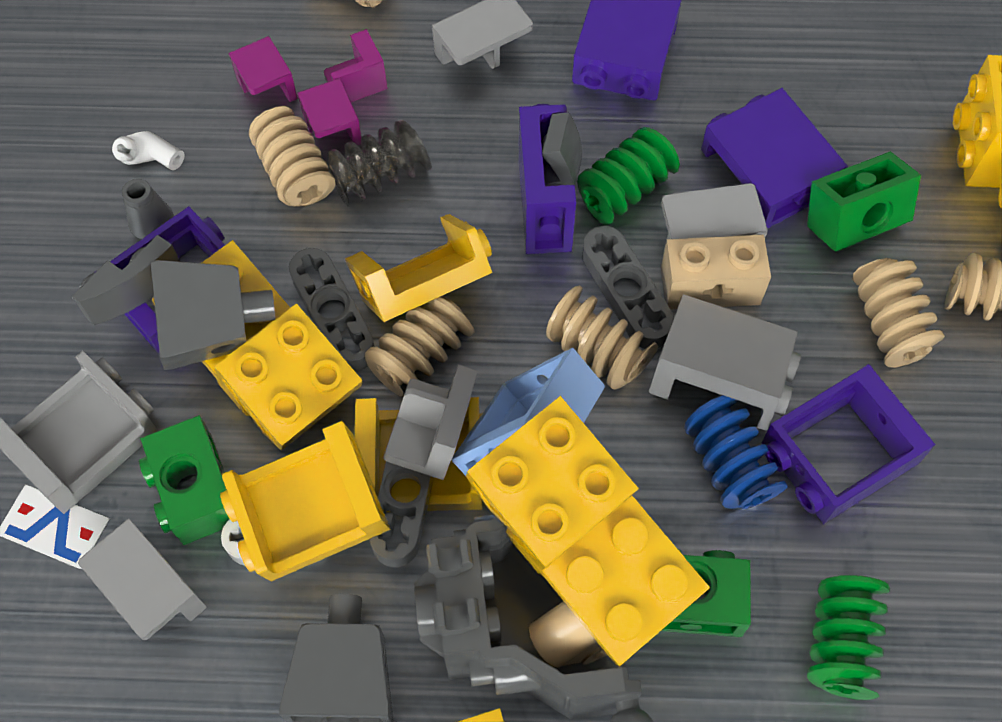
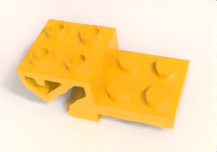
M987 55L978 74L971 76L968 93L963 102L957 103L955 107L953 127L955 130H959L960 134L957 164L959 168L964 170L965 186L1000 188L998 202L1000 208H1002V55Z
M232 240L202 263L238 267L241 293L272 290L275 320L244 323L246 342L230 354L202 362L215 376L219 386L246 416H251L261 432L282 451L361 387L363 380L296 303L290 308Z
M561 396L467 471L466 477L487 508L507 527L506 533L510 540L537 573H541L616 666H621L710 588L632 496L639 489Z

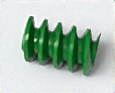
M649 127L639 128L632 134V138H626L619 144L618 148L610 150L605 155V158L598 159L592 164V168L585 169L578 175L577 184L580 196L594 218L608 226L614 221L613 212L619 215L624 214L628 211L627 202L633 205L637 204L641 200V193H651L655 190V183L662 184L668 179V172L675 174L679 171L680 162L678 154L670 141L657 130Z
M840 575L821 580L817 591L824 600L819 601L815 606V614L821 621L815 623L812 628V634L819 643L813 644L809 652L811 659L817 664L810 666L807 670V678L816 687L837 696L856 700L876 699L879 697V694L863 685L866 680L880 679L882 672L867 665L866 659L880 658L884 655V650L869 643L868 637L883 636L886 634V628L871 621L870 618L871 616L888 613V606L874 600L873 595L887 594L890 592V586L887 582L880 579L860 575Z

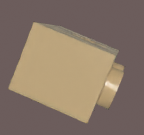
M764 235L667 239L661 264L664 300L671 310L678 309L683 294L721 307L761 305L771 279Z

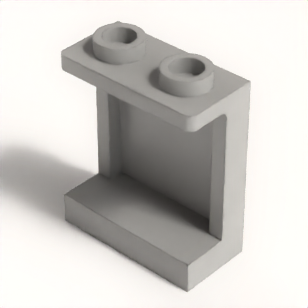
M683 294L661 352L649 393L668 399L674 380L677 379L760 407L761 413L757 428L767 431L774 414L784 416L791 398L793 387L784 384L785 381H793L800 362L801 354L793 352L798 331Z
M83 350L75 356V359L81 365V370L17 424L10 428L0 418V449L63 514L76 505L143 445L140 438L158 431L148 417L154 409L146 399L134 388L126 394L117 385L123 380L117 371L103 357L95 363Z

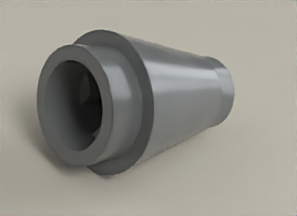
M132 179L123 186L122 196L128 228L137 238H144L174 217L172 209L147 181Z

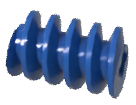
M723 395L708 401L692 413L685 422L684 429L690 437H695L693 443L695 451L698 454L705 455L702 461L704 469L707 472L715 473L712 476L711 483L716 490L724 491L720 499L722 505L729 509H748L776 497L788 485L785 481L769 483L768 478L778 469L775 462L759 464L758 460L769 451L768 447L765 444L750 447L749 442L759 434V430L756 426L741 429L739 425L750 416V413L746 408L731 411L730 407L738 400Z

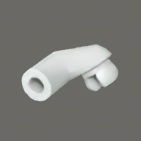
M149 131L121 136L112 145L114 157L127 165H136L156 160L170 170H176L183 163L185 156L182 150Z

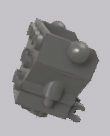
M494 514L474 517V523L467 526V529L453 531L454 536L431 539V543L426 546L428 569L414 583L420 641L444 657L449 680L471 677L472 687L493 684L495 685L496 695L527 692L571 720L614 714L610 722H653L649 714L640 709L638 700L642 694L640 680H629L625 662L621 666H616L611 658L606 655L589 664L581 662L557 668L548 664L540 656L530 638L529 626L532 622L563 602V600L541 573H537L506 533L507 527Z

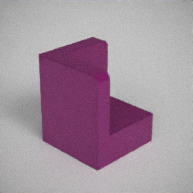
M367 29L350 35L354 53L353 59L324 70L326 82L340 78L351 103L388 89L384 61Z
M269 36L229 53L237 81L244 93L250 92V94L256 95L280 85L289 102L298 99L292 73Z
M340 78L297 93L307 128L310 133H314L316 138L346 129L354 147L363 144L358 117Z

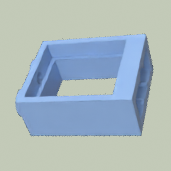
M574 348L545 361L503 383L452 457V462L466 476L467 471L559 396L564 399L584 423L605 385Z

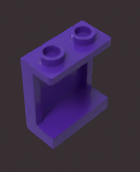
M591 0L574 53L572 82L589 89L611 91L636 99L657 100L671 40L677 28L682 0Z
M783 88L766 96L763 94L751 99L744 107L730 114L722 113L713 118L706 126L701 151L706 157L718 153L741 184L751 183L755 185L767 229L809 207L812 181L848 168V165Z
M537 104L519 107V173L526 254L572 252L576 211L575 185L545 186L544 168L549 163L544 160L542 154V139L548 132L552 114L567 112V107L563 104Z

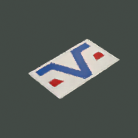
M25 484L0 526V536L82 569L78 564L79 559L95 546L110 518L78 505H74L63 514L38 489Z

